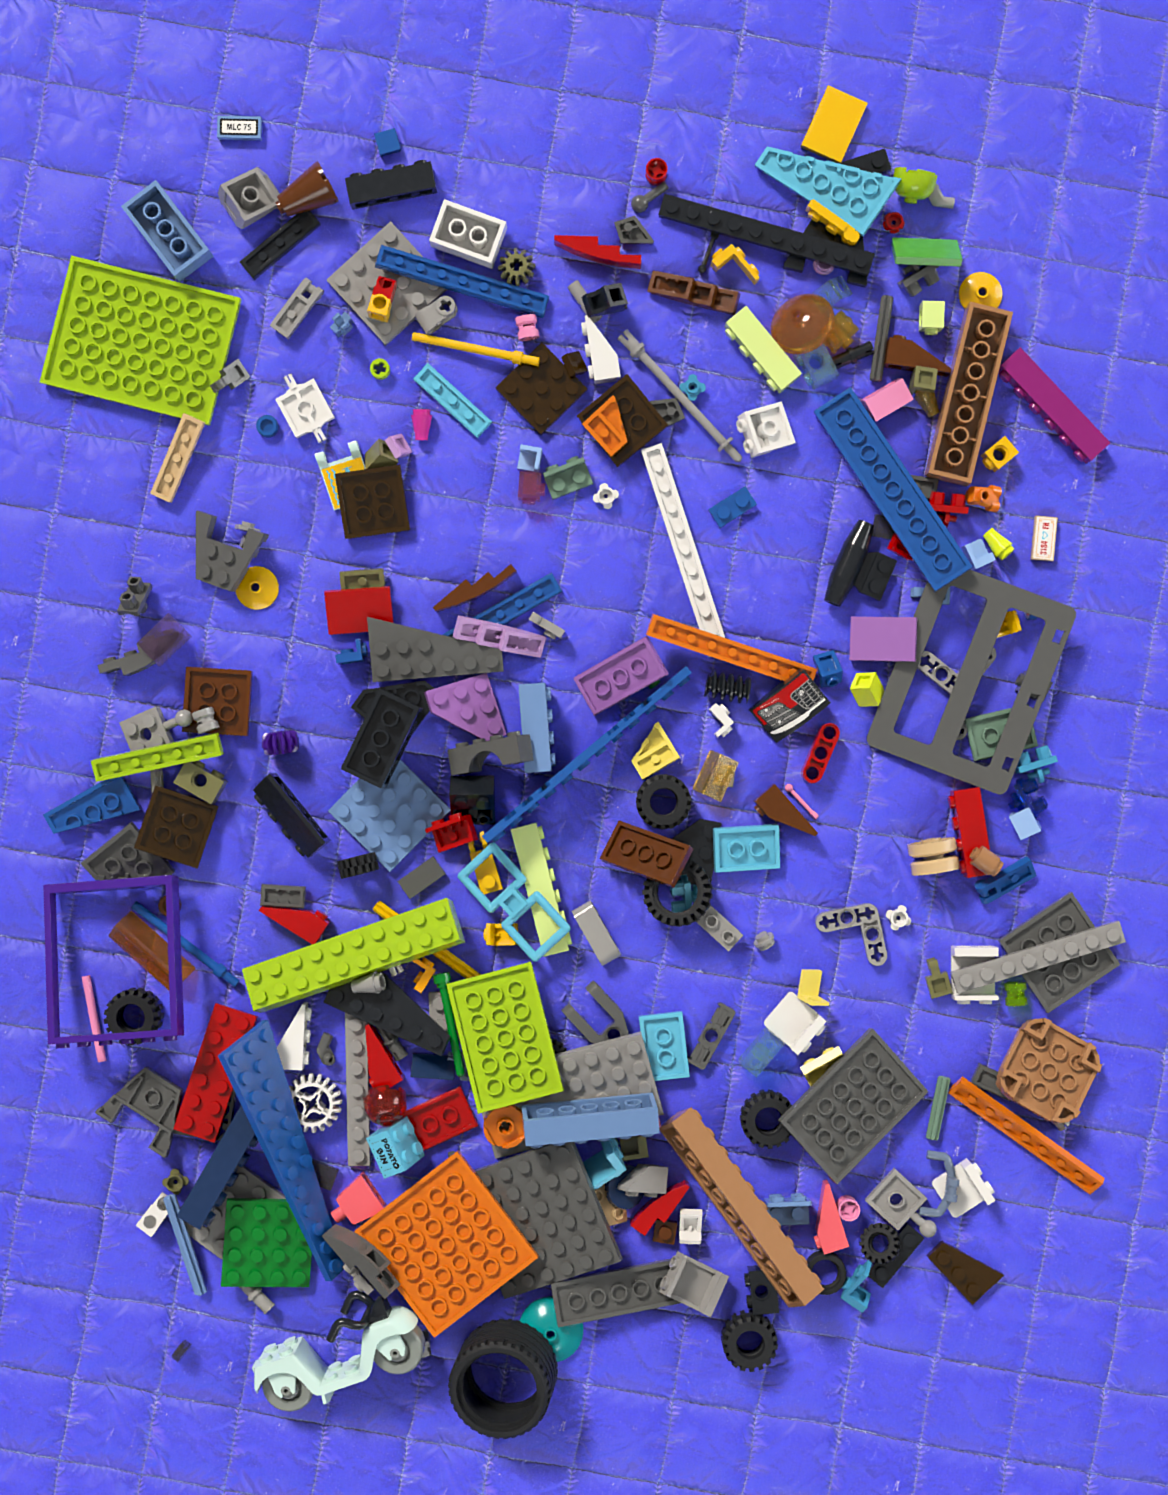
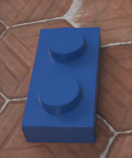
M745 486L708 509L720 529L757 504Z

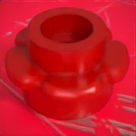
M890 212L884 217L883 227L885 230H889L890 233L895 234L903 229L905 222L900 213Z

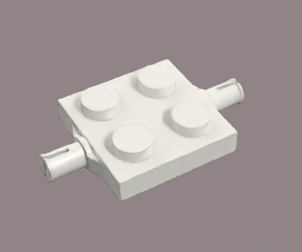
M288 374L291 382L287 376L284 379L289 389L284 395L275 400L297 439L313 432L318 443H322V440L325 441L327 438L321 428L325 423L335 419L314 378L304 384L297 385L292 374Z

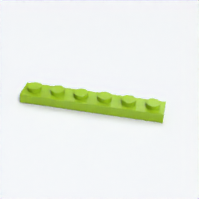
M219 733L96 758L91 760L95 780L98 782L223 755L224 752Z

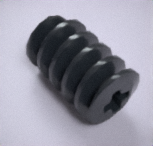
M713 670L710 676H707L704 697L711 691L712 698H715L720 693L721 700H724L726 695H729L730 702L737 696L738 703H741L743 698H746V703H748L751 678L747 677L743 682L742 676L739 675L734 681L733 674H730L726 679L725 672H721L719 677H717L716 671Z

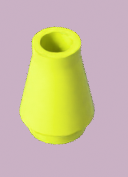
M993 528L983 535L994 556L998 557L1001 561L1014 551L1013 543Z

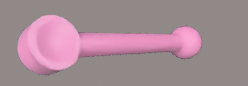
M791 784L785 786V790L790 792L810 813V816L816 820L819 817L818 814L793 790V786Z

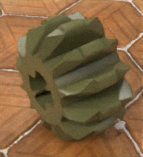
M514 248V254L512 255L507 250L505 252L507 258L500 257L502 265L498 266V270L503 272L501 278H508V284H512L513 280H515L516 286H520L519 280L527 284L528 279L526 276H534L531 270L535 269V264L530 263L533 260L532 255L526 256V250L524 249L518 254V249ZM516 263L520 266L519 271H514Z

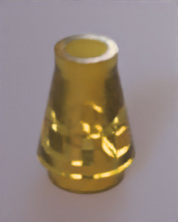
M919 390L914 392L915 400L925 411L928 418L940 412L935 391L933 393Z

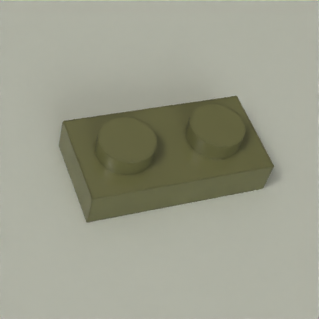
M384 568L339 572L341 589L385 586Z

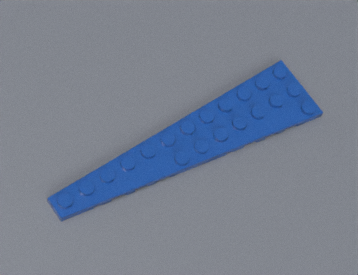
M685 666L482 836L487 843L491 840L494 843L506 834L504 829L510 825L513 828L523 819L521 815L525 811L530 814L540 805L537 801L542 797L547 800L556 792L555 786L559 783L565 785L573 778L571 773L574 770H583L590 764L588 759L595 754L596 757L607 750L604 745L610 740L615 743L623 736L622 730L627 726L632 729L640 722L638 719L640 715L644 712L646 715L650 714L657 708L655 703L658 700L662 699L665 701L674 694L672 689L676 685L682 687L690 680L688 675L692 673L688 667Z
M262 1020L220 1053L218 1058L325 1281H332L344 1270V1263L322 1237L332 1227L276 1047L273 1031L269 1021Z

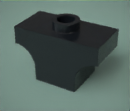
M621 283L605 285L581 297L588 318L622 312L627 309L628 302Z

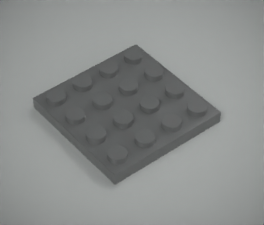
M1068 892L998 939V942L1006 954H1010L1088 930L1095 926L1073 893ZM1105 948L1021 974V976L1045 1012L1049 1013L1118 967L1120 963L1110 948Z

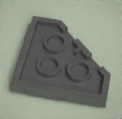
M130 822L81 862V865L95 880L172 875L175 872V869L165 858L133 848L139 833V829L133 822Z

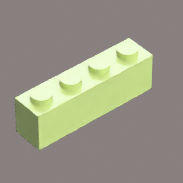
M747 306L725 323L726 335L730 340H736L740 345L738 348L744 357H750L754 362L752 366L760 375L764 374L768 379L766 383L772 391L777 390L780 394L801 376L800 370Z

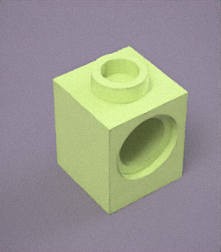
M945 301L921 302L919 305V332H925V335H937L938 332L942 331L944 328Z

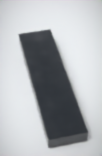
M311 211L296 214L244 257L240 263L255 280L321 224Z

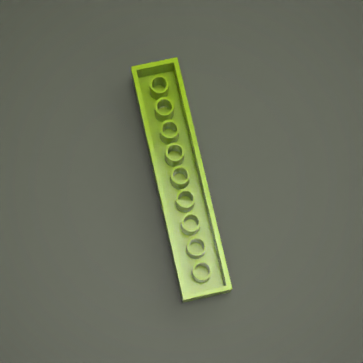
M444 898L243 968L242 972L253 1011L263 1013L347 984L352 980L359 979L375 971L378 973L465 943V939L453 901L449 898Z

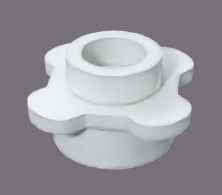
M606 483L600 485L598 493L594 494L593 500L595 503H601L605 509H610L612 502L618 498L619 493L617 490H612L608 487Z
M900 905L897 909L886 912V917L891 922V929L898 930L899 927L910 925L911 918L908 917L905 906Z

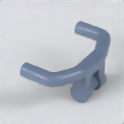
M927 1150L926 1159L944 1162L947 1173L944 1198L936 1209L920 1206L918 1214L928 1217H940L946 1212L951 1202H957L958 1195L956 1190L959 1187L960 1180L955 1177L954 1165L947 1153Z

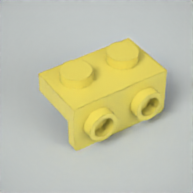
M839 1046L826 1049L822 1053L823 1055L816 1059H808L803 1063L804 1066L800 1067L810 1087L843 1056Z

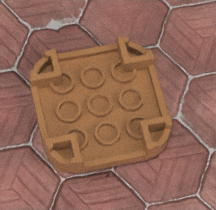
M1046 1018L1030 1019L1018 1029L999 1067L996 1086L1008 1099L1041 1118L1053 1123H1065L1077 1118L1081 1113L1079 1109L1096 1074L1100 1073L1102 1064H1100L1096 1047L1091 1042L1087 1043L1053 1024L1052 1020Z

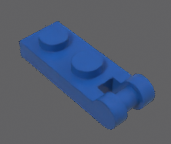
M1026 856L998 872L995 877L991 876L986 880H978L974 886L976 891L980 893L979 899L981 903L988 904L1037 875L1031 860Z

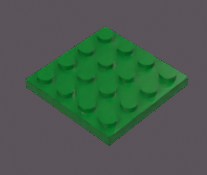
M226 1198L221 1287H309L312 1252L287 1200Z

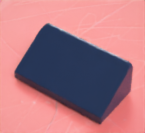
M413 1053L410 1077L454 1080V1061H447L448 1055L439 1056L436 1054Z

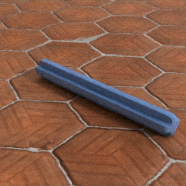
M169 1194L164 1197V1203L194 1294L201 1296L207 1292V1287L185 1221L176 1217L180 1211L177 1197L175 1194Z

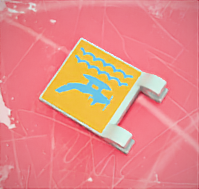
M357 441L348 443L351 456L331 463L327 462L323 451L315 454L334 511L340 509L335 474L365 469Z

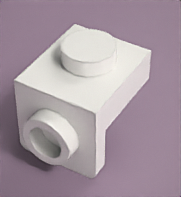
M715 703L708 710L723 726L714 735L716 737L720 735L725 737L733 729L730 725L734 722L728 717L730 714L728 709L723 704L718 706Z
M680 1209L679 1243L701 1244L702 1209Z

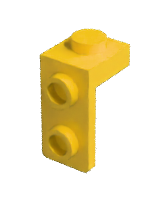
M733 244L724 251L722 248L712 255L713 260L710 266L715 272L733 259L754 285L758 283L760 278L757 268L753 264L749 265L744 259L746 256L739 247L735 248Z

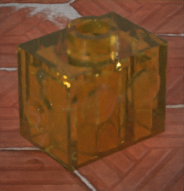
M841 310L818 331L816 336L825 347L827 346L835 354L842 347L846 349L854 342L852 337L858 332L859 328Z

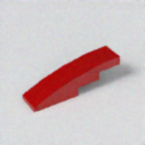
M554 235V244L576 256L606 265L641 269L642 255L620 254V246L598 245V236Z

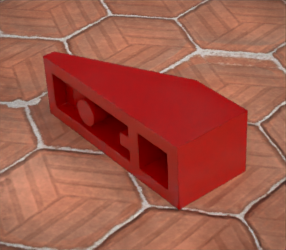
M262 906L259 909L261 913L310 944L318 943L331 922L327 920L328 916L320 910L315 912L307 909Z
M367 1023L365 1025L368 1069L369 1076L371 1077L369 1082L374 1090L378 1089L381 1094L401 1082L405 1076L387 1046H384V1041L375 1026Z

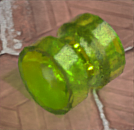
M1026 982L1004 983V990L1007 992V997L1005 998L1006 1006L1028 1005L1027 997L1025 996V991L1027 990Z

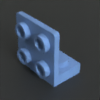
M792 1193L791 1197L784 1198L782 1194H769V1198H764V1203L768 1207V1213L780 1225L809 1224V1206H812V1201L804 1193Z

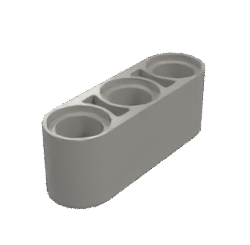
M591 900L572 910L577 923L602 966L621 956L618 947Z

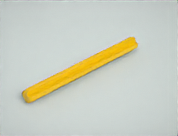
M378 901L373 907V911L384 919L398 915V913L381 901ZM447 949L433 953L434 956L466 979L481 975Z

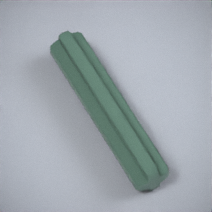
M938 1076L926 1132V1138L930 1140L939 1139L950 1085V1078L946 1076Z

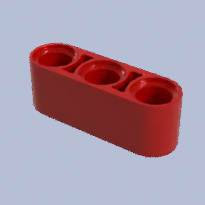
M823 724L818 729L801 769V777L804 781L816 783L822 778L840 735L839 728L835 724ZM826 727H831L834 730V736L831 739L824 737L823 732ZM818 747L825 749L826 754L823 759H818L815 756V750ZM810 767H814L817 770V776L814 779H809L806 775V771Z

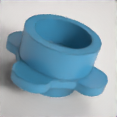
M692 374L689 375L685 383L680 384L679 389L688 396L690 401H694L700 392L705 391L706 386L697 380L696 375Z

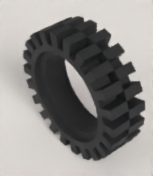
M689 859L682 872L689 874L694 879L698 891L696 901L688 910L677 913L667 910L659 901L658 887L660 883L648 878L646 881L644 880V890H642V895L645 898L643 899L644 904L647 905L649 913L664 924L677 927L690 925L700 920L699 918L705 915L707 908L711 905L710 900L713 896L711 889L713 888L710 878L702 867Z

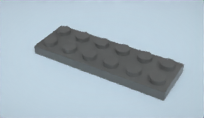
M672 1258L551 1283L557 1326L563 1327L681 1303L659 1292L661 1280L667 1275Z

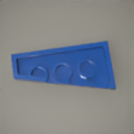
M122 776L103 780L43 814L53 834L139 811L142 808Z

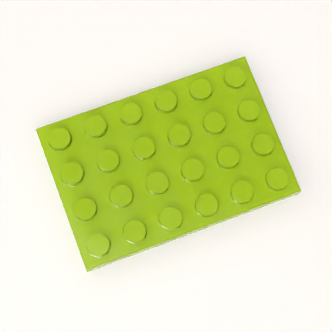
M532 962L446 984L478 1114L564 1091Z

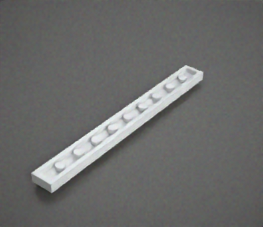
M660 443L642 449L641 453L698 628L725 638L663 445Z

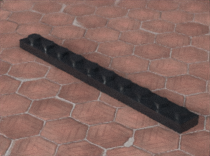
M664 194L658 214L661 218L867 277L875 253L668 194Z

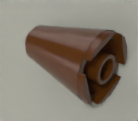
M318 161L313 163L277 196L279 201L275 203L281 214L286 213L287 216L339 202Z

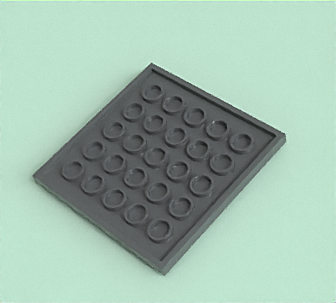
M567 1142L561 1146L547 1144L474 1170L539 1255L535 1261L500 1287L504 1299L621 1262L623 1259L575 1142Z

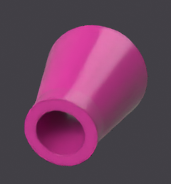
M413 409L411 418L415 440H428L432 420L430 409Z

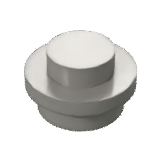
M767 931L759 933L754 941L755 947L759 948L760 951L769 949L775 943L773 933H767Z

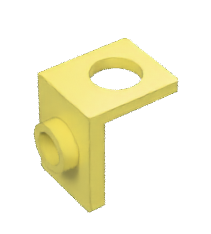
M801 970L797 998L811 1006H829L828 1001L818 996L822 976L821 970Z

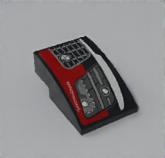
M800 668L784 682L781 681L748 710L777 743L812 719L831 702L805 670Z

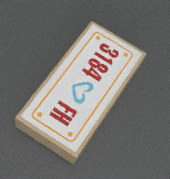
M1034 516L1030 560L1054 561L1057 517Z

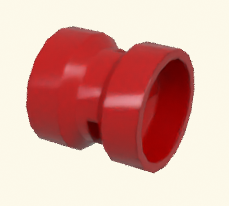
M653 158L647 163L645 177L649 184L658 186L666 180L668 170L666 162L661 158Z

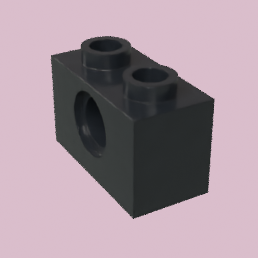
M758 1265L747 1266L748 1273H744L745 1287L750 1289V1295H746L747 1308L752 1309L753 1315L779 1313L778 1293ZM760 1285L767 1287L766 1291L762 1294L755 1292L756 1288Z

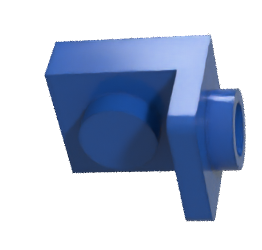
M360 638L355 639L357 652H354L353 649L340 650L341 654L335 655L336 663L341 665L365 661L364 656H368L366 643H362Z
M834 650L813 656V662L820 676L821 688L833 687L842 682L843 670Z

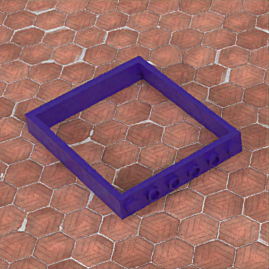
M164 875L43 885L48 1045L56 1044V1049L70 1048L69 1043H77V1047H89L91 1042L98 1041L99 1046L112 1045V1040H120V1044H132L134 1039L142 1038V1043L156 1042V1037H163L164 1041H175L177 1036H184L178 876ZM166 886L171 1029L60 1037L56 895Z

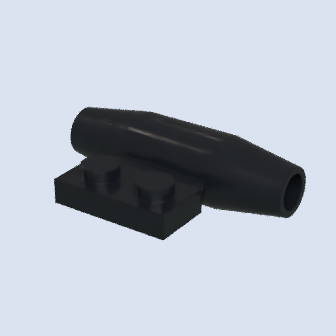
M858 520L844 541L830 573L824 601L840 607L853 586H855L859 593L877 601L881 600L897 560L879 552H868L874 525Z

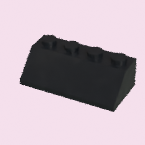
M277 773L268 774L253 789L256 793L254 795L256 801L261 806L265 804L269 809L268 815L275 823L278 821L282 825L283 829L281 831L289 840L292 838L297 844L295 848L301 856L304 857L306 855L309 858L331 841Z

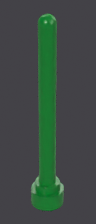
M450 972L434 974L433 981L437 988L440 989L447 1029L451 1035L450 1044L456 1074L458 1077H463L465 1070L446 985L451 981Z

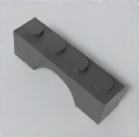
M520 731L507 733L508 737L503 738V735L490 736V741H486L483 738L472 740V745H469L468 742L455 744L456 748L447 750L451 776L482 771L484 760L491 752L498 756L503 765L534 761L530 734L521 735Z

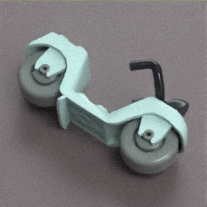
M359 1290L352 1291L347 1295L340 1312L347 1315L354 1300L358 1299L367 1306L361 1320L337 1319L332 1324L326 1340L334 1343L341 1327L351 1330L364 1329L362 1333L361 1355H355L343 1363L340 1361L334 1362L328 1367L303 1337L296 1338L293 1336L281 1344L276 1345V1343H273L264 1348L261 1356L252 1367L254 1372V1389L258 1394L262 1386L264 1396L272 1406L282 1411L291 1412L305 1407L313 1395H321L325 1405L330 1402L335 1390L365 1381L370 1376L374 1361L382 1370L388 1373H408L418 1366L425 1351V1337L417 1325L418 1317L406 1307H391L388 1299H384L382 1296H378L374 1301L364 1292Z

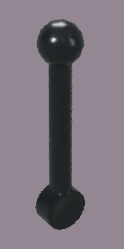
M714 232L710 234L709 246L702 265L698 267L699 273L702 274L706 272V264L715 240L719 237V234Z

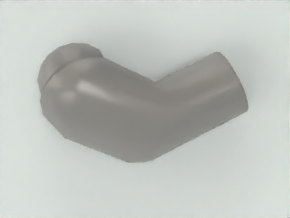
M937 183L933 193L928 197L931 204L935 207L949 209L954 207L955 198L943 196Z

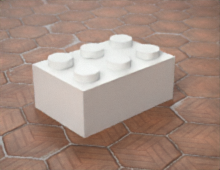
M444 199L429 242L432 248L493 269L507 231L506 221Z

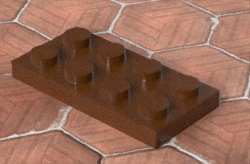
M618 821L599 859L607 864L674 888L693 848L679 841Z

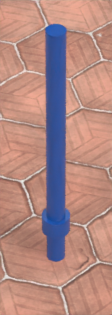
M137 901L132 905L131 908L167 935L166 923ZM181 936V947L209 967L218 978L222 977L233 987L239 983L240 980L228 972L227 967L222 963L218 964Z

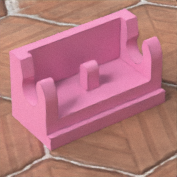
M897 378L860 401L871 418L877 422L914 399L903 378Z

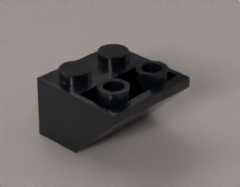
M494 775L450 776L449 797L451 815L461 813L462 816L471 815L474 825L495 824Z

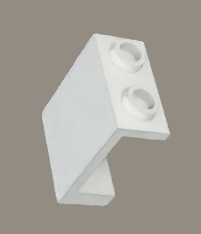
M951 946V971L999 957V948L996 946ZM951 977L953 992L951 993V998L957 1000V1004H970V1000H979V1004H992V1000H999V996L995 994V983L958 994Z

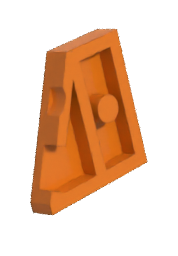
M612 395L582 423L611 457L628 443L617 400Z

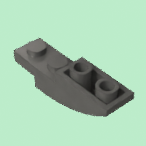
M176 629L163 632L164 636L155 638V635L142 639V643L137 644L139 653L133 650L124 653L123 658L116 659L114 656L103 659V664L97 665L99 673L108 674L118 670H122L123 676L139 673L166 657L181 642L184 634L183 632H176Z
M337 1224L322 1235L324 1240L351 1270L356 1265L384 1299L400 1285L398 1280L386 1268L391 1262L365 1238Z

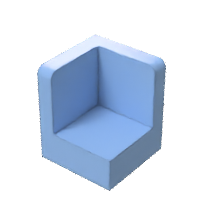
M521 444L517 470L539 473L543 453L542 448Z
M982 539L961 547L963 553L973 566L971 570L996 560L992 552L988 553Z
M1029 807L1017 813L1012 812L1009 815L1020 840L1036 834L1042 829Z

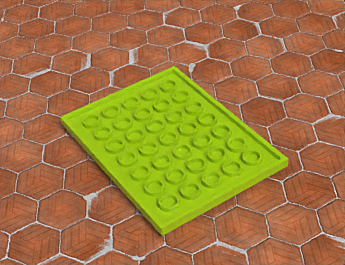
M71 255L40 383L180 419L183 413H186L206 422L205 425L210 426L219 391L214 393L210 385L222 378L219 371L225 368L242 299Z

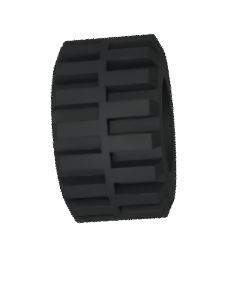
M659 774L643 782L637 792L636 806L641 818L650 826L659 829H671L680 825L687 818L688 812L691 809V796L688 788L677 777ZM668 789L674 793L676 806L671 813L661 815L652 809L650 800L655 791Z
M130 988L115 995L106 1005L108 1008L104 1011V1015H106L104 1024H108L107 1032L124 1033L158 1030L163 1023L161 1019L164 1018V1013H161L163 1006L157 1002L159 998L157 996L153 997V992L144 991L145 988ZM128 1004L137 1005L144 1012L145 1021L141 1028L130 1027L125 1022L123 1012ZM142 1038L134 1039V1043L128 1045L141 1044Z
M769 1089L765 1092L764 1090H759V1093L751 1094V1098L744 1101L745 1105L740 1110L741 1126L746 1137L753 1144L756 1143L761 1148L767 1146L768 1149H773L775 1145L777 1148L782 1146L781 1143L784 1141L787 1143L789 1141L788 1137L791 1134L780 1122L771 1130H762L756 1125L755 1118L760 1110L767 1107L777 1109L782 1116L792 1106L789 1100L778 1091L776 1093Z
M742 1310L738 1316L734 1313L731 1315L732 1320L727 1319L725 1322L726 1327L722 1329L721 1341L727 1360L731 1361L735 1368L740 1366L742 1371L749 1368L750 1372H755L754 1368L756 1367L759 1370L764 1369L763 1364L768 1366L771 1363L770 1358H775V1350L778 1349L777 1336L773 1325L767 1317H763V1314L753 1315L752 1310H749V1313H745ZM746 1331H755L762 1336V1341L753 1350H743L736 1343L738 1337Z

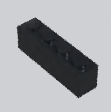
M426 160L416 161L414 165L409 166L398 164L388 170L378 168L368 174L353 173L350 177L345 178L352 210L437 193L431 161L427 162Z

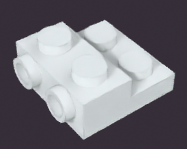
M782 402L746 411L737 417V429L740 433L743 432L745 438L743 443L746 453H750L751 458L796 443Z

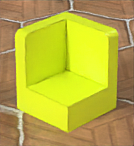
M876 672L856 673L850 687L858 706H879L884 688Z

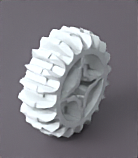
M313 1073L309 1074L308 1080L305 1075H301V1082L295 1079L293 1081L294 1086L289 1085L300 1124L304 1125L303 1132H307L309 1127H311L312 1133H315L317 1126L320 1131H324V1123L331 1127L333 1124L331 1119L336 1121L338 1116L335 1113H340L342 1108L336 1106L342 1103V1099L335 1098L341 1094L340 1090L333 1092V1089L337 1086L336 1083L329 1086V1077L324 1082L321 1081L322 1074H319L316 1080ZM308 1086L318 1087L317 1091L313 1094L300 1091ZM324 1092L329 1098V1109L326 1108V1105L321 1100ZM316 1095H318L316 1099L317 1102L315 1103L318 1104V1106L314 1105L310 1108L309 1111H307V1109L310 1106V1102L308 1101H311L316 1097ZM296 1097L299 1098V1101L304 1106L302 1114L297 1109ZM312 1112L325 1115L323 1118L315 1120L307 1118Z

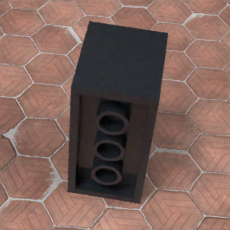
M379 688L341 766V770L379 788H387L424 708Z

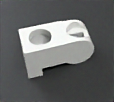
M164 1192L151 1204L136 1224L138 1228L150 1237L156 1233L168 1215L164 1203V1197L168 1195Z

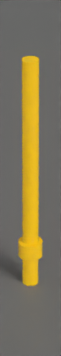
M417 332L412 334V341L510 360L513 364L521 365L524 363L539 366L540 363L539 357L525 355L521 351L514 350V352Z

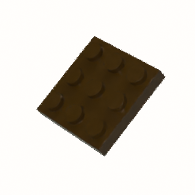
M541 342L529 354L530 356L540 358L539 366L522 363L495 387L540 435L549 429L588 390L576 376H569L565 365Z
M628 374L577 415L583 423L612 395L615 396L628 443L613 457L606 452L617 467L622 465L669 426Z
M401 465L335 474L345 539L410 530Z
M155 785L133 848L198 869L219 806Z

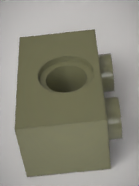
M199 760L184 763L173 783L209 804H215L228 782L223 779L225 775L215 769L212 772L204 768L206 764ZM200 774L206 776L207 782L204 786H200L197 782Z

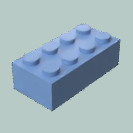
M156 180L121 206L179 283L214 257Z
M546 683L519 684L522 735L530 734L534 761L524 762L525 773L552 771V767L556 766L555 753H551L550 745L554 744V731H549V723H553L552 709H548L547 701H551V689L546 687Z

